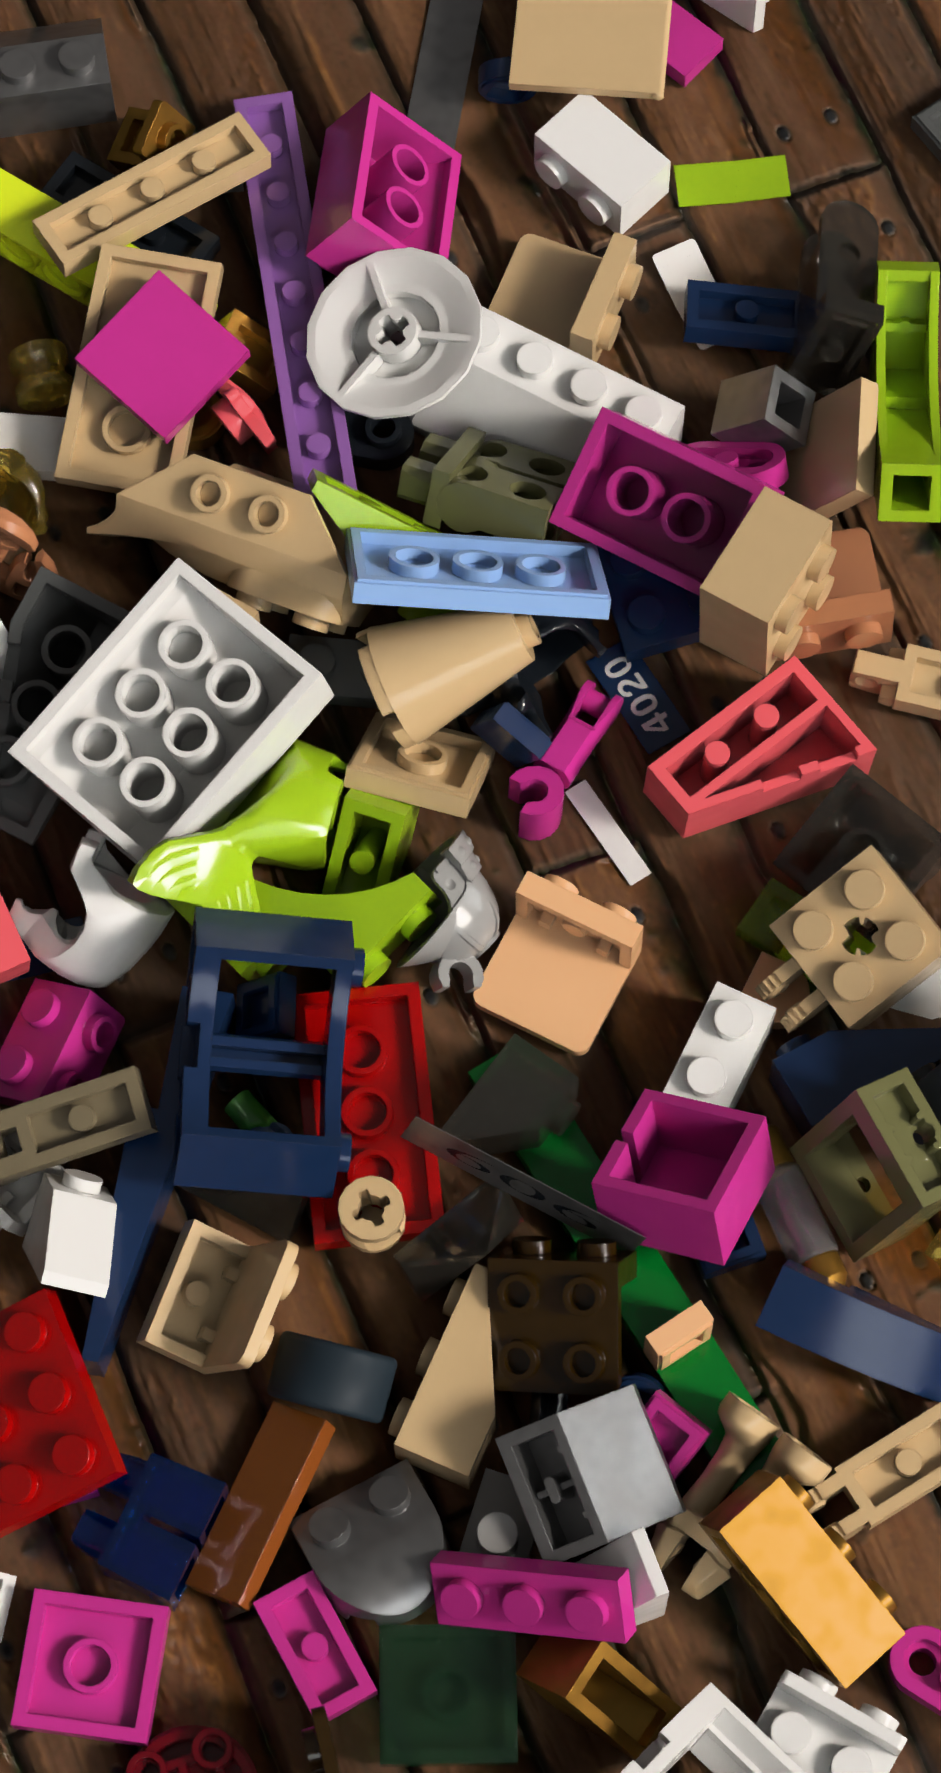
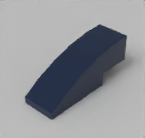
M790 1259L787 1260L782 1266L755 1326L862 1374L939 1403L941 1402V1327L854 1285H851L849 1288Z

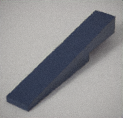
M182 986L159 1106L158 1109L151 1108L158 1132L124 1143L114 1193L117 1210L109 1287L105 1298L98 1296L93 1298L82 1358L89 1375L105 1377L174 1189L175 1115L178 1113L180 1083L177 1080L181 1024H185V1005L188 989L186 986ZM217 991L213 1033L230 1034L236 1020L234 994ZM210 1071L209 1091L216 1071Z

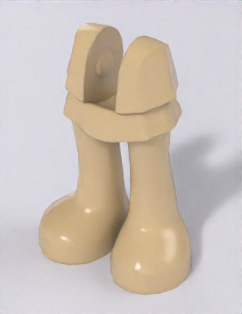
M731 1391L722 1400L717 1411L725 1430L724 1438L704 1472L682 1497L686 1511L668 1518L666 1521L657 1523L650 1542L661 1572L682 1551L689 1537L707 1549L702 1558H699L694 1564L692 1572L681 1588L683 1592L697 1600L702 1599L731 1578L729 1569L732 1567L698 1523L721 1503L747 1467L768 1446L780 1429V1426ZM783 1432L773 1446L761 1470L781 1476V1478L788 1474L801 1486H817L827 1477L832 1467L798 1439L787 1432Z

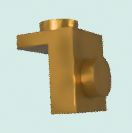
M155 99L149 110L129 106L107 160L119 170L127 171L191 137L196 127L166 101Z

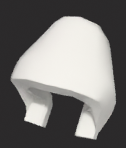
M95 828L89 829L85 837L82 836L70 864L71 873L85 904L86 916L84 925L72 926L66 923L59 916V911L54 908L31 909L24 905L21 898L15 899L9 913L20 937L33 955L60 976L76 984L92 988H105L130 971L161 935L175 910L166 899L139 891L127 881L129 874L107 850L106 838Z

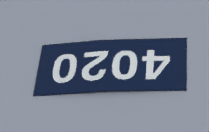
M621 642L607 649L600 659L595 656L586 661V664L610 698H613L615 695L624 698L620 712L648 755L691 731L644 660L640 659L627 663Z

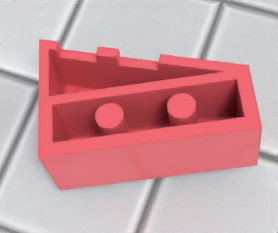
M794 655L647 767L643 792L682 838H686L869 774L877 748Z

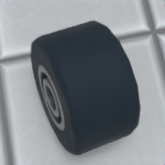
M285 1331L280 1337L267 1392L272 1397L372 1423H381L385 1416L397 1369V1361L389 1356Z

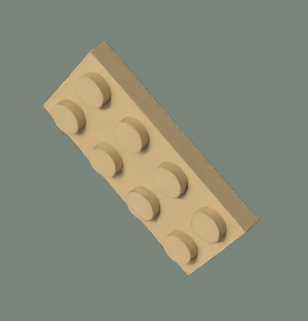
M102 242L80 351L158 270L215 318L224 273L222 263ZM77 365L54 478L60 484L119 493L187 457L195 415L168 444H165Z

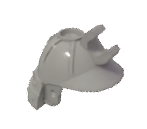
M463 829L451 835L413 871L436 894L442 903L434 910L437 914L434 923L422 936L412 941L397 963V968L433 963L429 974V982L434 993H441L450 987V968L457 969L462 974L465 993H472L482 986L484 976L483 969L477 958L500 935L498 931L500 921L499 907L494 892L480 872L482 868L479 863L480 858L473 853L474 846Z

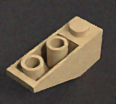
M475 1263L467 1281L459 1277L454 1281L442 1314L451 1317L441 1340L430 1337L427 1341L415 1374L424 1377L414 1400L406 1397L402 1398L388 1430L389 1435L396 1437L394 1450L397 1459L402 1461L408 1459L411 1465L468 1490L496 1430L490 1307H488V1268Z

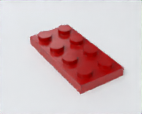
M419 981L369 986L366 988H351L342 1071L341 1132L351 1133V1160L347 1173L337 1172L332 1198L310 1197L315 1251L352 1247L343 1236L338 1214L339 1198L346 1186L354 1180L365 1176L383 1177L392 1182L401 1192L405 1206L406 1223L405 1231L399 1242L446 1237L438 1156L400 1137L416 1116L434 1125ZM329 991L296 994L295 1040L323 1042ZM298 1078L304 1135L319 1136L320 1080ZM371 1204L372 1207H378L379 1209L382 1210V1208L379 1207L378 1205H372V1204Z

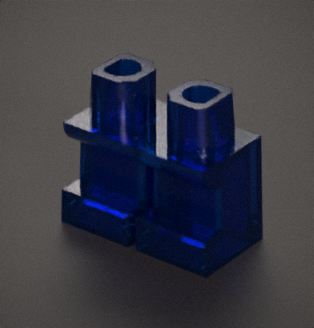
M120 1453L128 1474L101 1487L127 1500L118 1521L115 1522L87 1509L81 1516L71 1541L75 1547L91 1559L97 1561L103 1575L129 1585L148 1595L152 1601L162 1606H169L170 1610L175 1612L188 1586L185 1583L200 1554L198 1548H203L229 1494L228 1486L223 1481L155 1453H151L148 1461Z

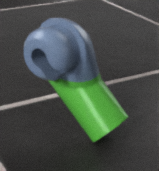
M244 1090L236 1095L225 1107V1113L241 1130L293 1134L287 1126L278 1123L249 1090Z

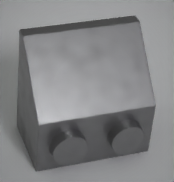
M101 18L0 32V138L117 121Z

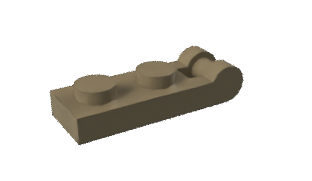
M131 1066L1 1110L0 1187L20 1180L21 1177L158 1132L140 1069ZM17 1132L22 1151L8 1156L4 1138L11 1133Z

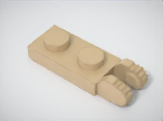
M941 1402L835 1467L832 1476L807 1491L814 1502V1506L808 1512L812 1515L843 1491L856 1511L839 1522H833L828 1526L836 1530L845 1540H848L865 1527L871 1530L941 1486Z

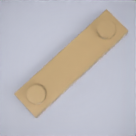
M238 111L32 220L34 235L66 278L98 261L102 242L126 246L270 169L271 153Z

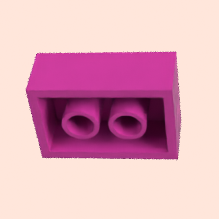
M602 407L548 522L700 596V586L764 486L782 495L785 492L622 413Z

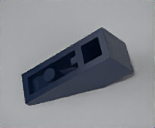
M941 1028L832 1030L814 1039L809 1034H803L786 1042L776 1051L777 1058L772 1060L768 1080L803 1137L856 1089L905 1067H908L910 1073H913L931 1062H934L936 1066L941 1064Z

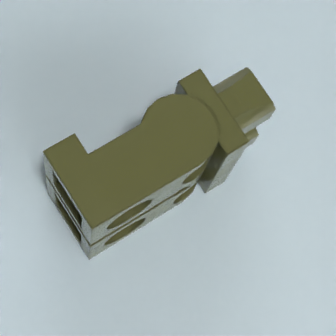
M468 427L457 441L430 433L423 442L419 458L410 456L403 464L397 497L426 506L422 524L440 529L445 523L457 532L470 533L480 530L497 537L556 541L564 531V529L548 521L576 462L503 440L493 439L484 442L485 431Z

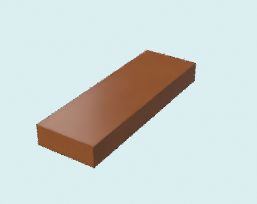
M273 1401L185 1584L196 1592L249 1612L336 1430L330 1422Z

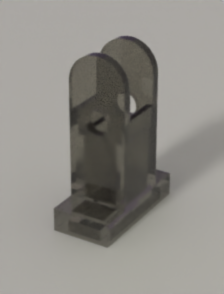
M846 200L834 201L826 206L819 219L818 233L810 236L802 247L794 344L782 365V369L814 392L829 395L848 383L884 322V306L874 303L879 227L874 216L866 208Z

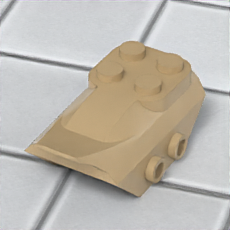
M192 454L117 493L115 511L102 522L87 527V534L152 539L176 558L179 557L193 569L238 590L235 598L267 613H270L272 610L288 615L289 609L294 610L293 623L327 634L330 631L344 635L347 626L360 627L374 606L371 604L352 603L344 550L345 535L325 509L318 510L312 495L294 489V485L291 482L238 463L228 466L203 456Z

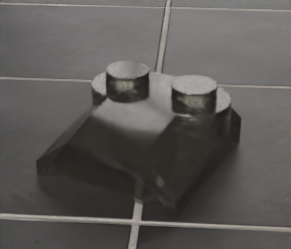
M852 764L774 860L773 864L810 893L863 850L872 845L882 854L913 895H915L921 886L932 879L941 868V833ZM871 924L869 929L861 925L855 930L873 944L871 937L878 931V928L875 924Z

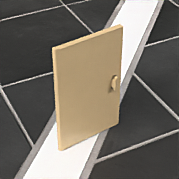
M517 0L509 90L662 100L665 89L672 0Z

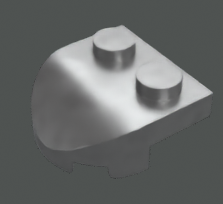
M408 1459L293 1518L290 1524L291 1531L333 1609L342 1617L349 1619L351 1615L361 1619L374 1620L380 1627H390L416 1618L435 1603L429 1562L441 1550L451 1551L440 1517Z

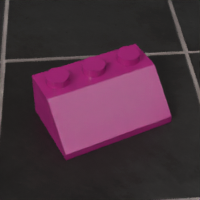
M369 92L326 129L305 256L335 276H338L347 266L382 250L414 247L442 255L448 259L462 155L373 92Z

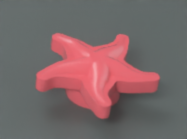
M228 379L218 390L222 398L213 404L210 409L240 446L254 436L263 450L269 455L278 448L276 445L277 440L268 427L261 409L241 387Z

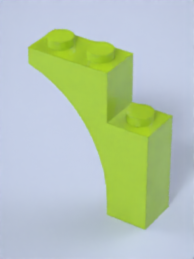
M877 261L869 378L871 381L878 383L879 388L874 497L878 521L941 523V428L938 389L940 268L938 262Z
M414 872L394 882L373 889L347 894L328 895L285 890L254 879L261 913L352 921L354 948H363L365 950V967L362 982L364 988L375 983L387 971L391 964V959L388 956L405 939L412 942L431 927L437 917L434 910L442 903L436 894ZM166 899L193 926L195 907L202 906ZM226 960L247 981L282 971L287 966Z

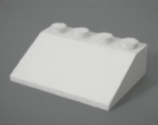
M178 557L7 752L117 849L137 864L148 849L165 839L211 831L221 827L335 695L320 671Z

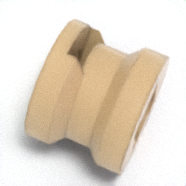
M377 1176L358 1178L346 1186L339 1198L338 1214L343 1236L349 1244L362 1252L379 1253L389 1250L398 1243L405 1231L406 1215L403 1198L397 1187L383 1177ZM371 1204H372V1205H378L379 1207L382 1208V1210L379 1209L378 1207H372Z

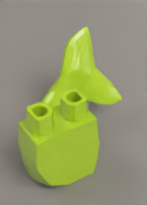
M296 739L221 827L211 831L198 832L161 841L146 851L132 869L127 881L137 890L159 898L196 904L204 908L261 913L252 871L253 862L303 871L327 869L343 806L345 787H343L344 780L336 777L334 772L345 774L348 764L331 752Z

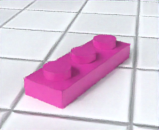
M441 1550L429 1562L438 1624L626 1644L637 1631L629 1568Z

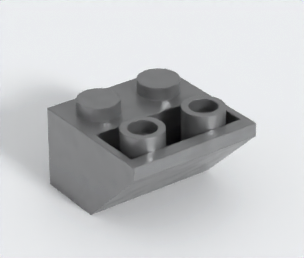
M631 1384L495 1438L542 1560L563 1562L615 1541L631 1531L642 1527H649L686 1511L636 1384Z

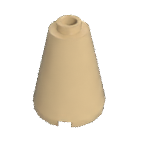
M464 610L371 626L356 633V639L367 645L358 649V655L372 695L382 716L390 713L396 714L403 728L392 732V734L405 749L425 741L535 661L533 647L542 643L539 630L532 615Z

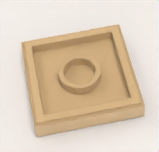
M860 377L814 402L805 447L785 452L789 478L780 487V490L785 492L784 496L826 518H830L874 495L878 383Z
M380 711L376 712L346 767L343 787L353 788L466 819L494 761L495 750L479 736L444 727L422 743L405 749L392 734V732L403 728L397 716L394 714L382 716Z

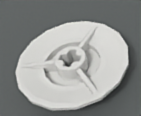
M414 247L377 251L347 266L321 293L307 324L306 358L318 387L343 410L375 420L412 416L443 400L468 374L482 342V306L469 277L446 257ZM400 330L406 339L401 344L395 346L390 337L393 333Z

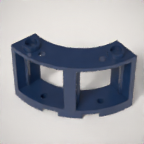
M195 907L185 984L188 987L185 1005V1024H181L177 1080L180 1083L178 1113L175 1115L174 1186L320 1198L333 1197L337 1172L347 1173L351 1160V1133L341 1132L343 1056L351 987L361 988L365 967V950L363 948H354L352 921ZM221 959L332 969L323 1042L213 1033ZM210 1071L320 1080L319 1136L208 1127Z

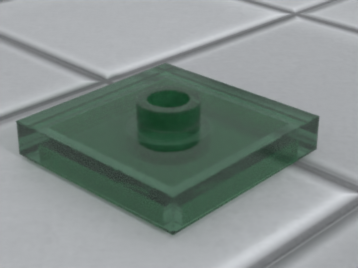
M442 1624L379 1625L380 1767L518 1765L516 1632Z

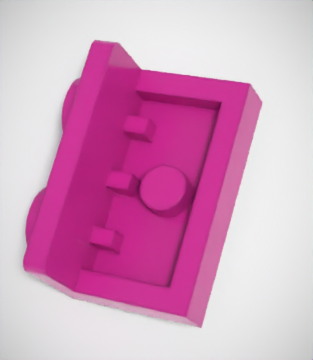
M35 978L0 1050V1104L13 1107L98 1078L116 1044L117 1038L124 1026L125 1018L91 989Z

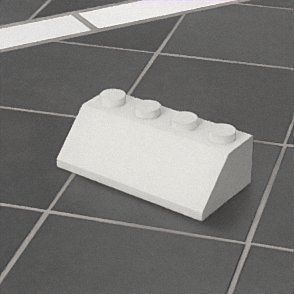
M482 306V342L468 374L443 400L415 413L412 424L414 431L425 437H428L430 433H434L456 441L468 427H472L486 432L484 442L493 439L503 440L576 462L602 407L622 413L681 442L685 406Z

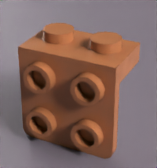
M856 527L832 531L831 547L837 550L835 559L829 569V575L834 577L833 586L818 611L809 608L800 621L799 626L803 627V631L796 648L788 659L794 655L798 659H803L816 654L846 649H862L876 644L891 642L895 614L890 589L881 590L870 535L865 529Z

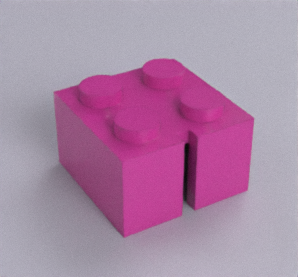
M645 1088L621 1129L623 1141L615 1140L591 1182L597 1212L646 1237L640 1244L642 1246L724 1266L775 1172L766 1116Z

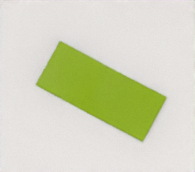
M785 155L736 161L673 165L679 207L740 203L791 196Z

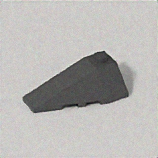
M42 566L11 619L3 677L0 679V830L32 847L62 800L7 751L130 612Z

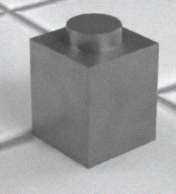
M771 365L721 380L711 435L721 442H772L782 446L785 452L805 447L816 392L777 365Z

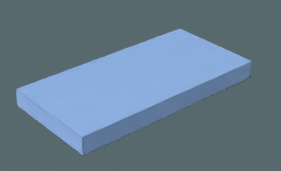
M357 527L346 528L344 550L352 603L609 620L611 596L597 545L593 543Z

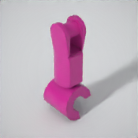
M590 679L587 680L580 688L563 720L553 733V738L550 740L552 744L542 758L535 761L533 766L517 770L509 778L508 798L517 804L526 803L520 811L518 837L528 841L542 840L551 836L558 829L562 819L564 789L569 788L596 745L616 720L624 702L623 697L615 695L613 698H610L595 690V682ZM583 712L598 719L594 727L579 719Z

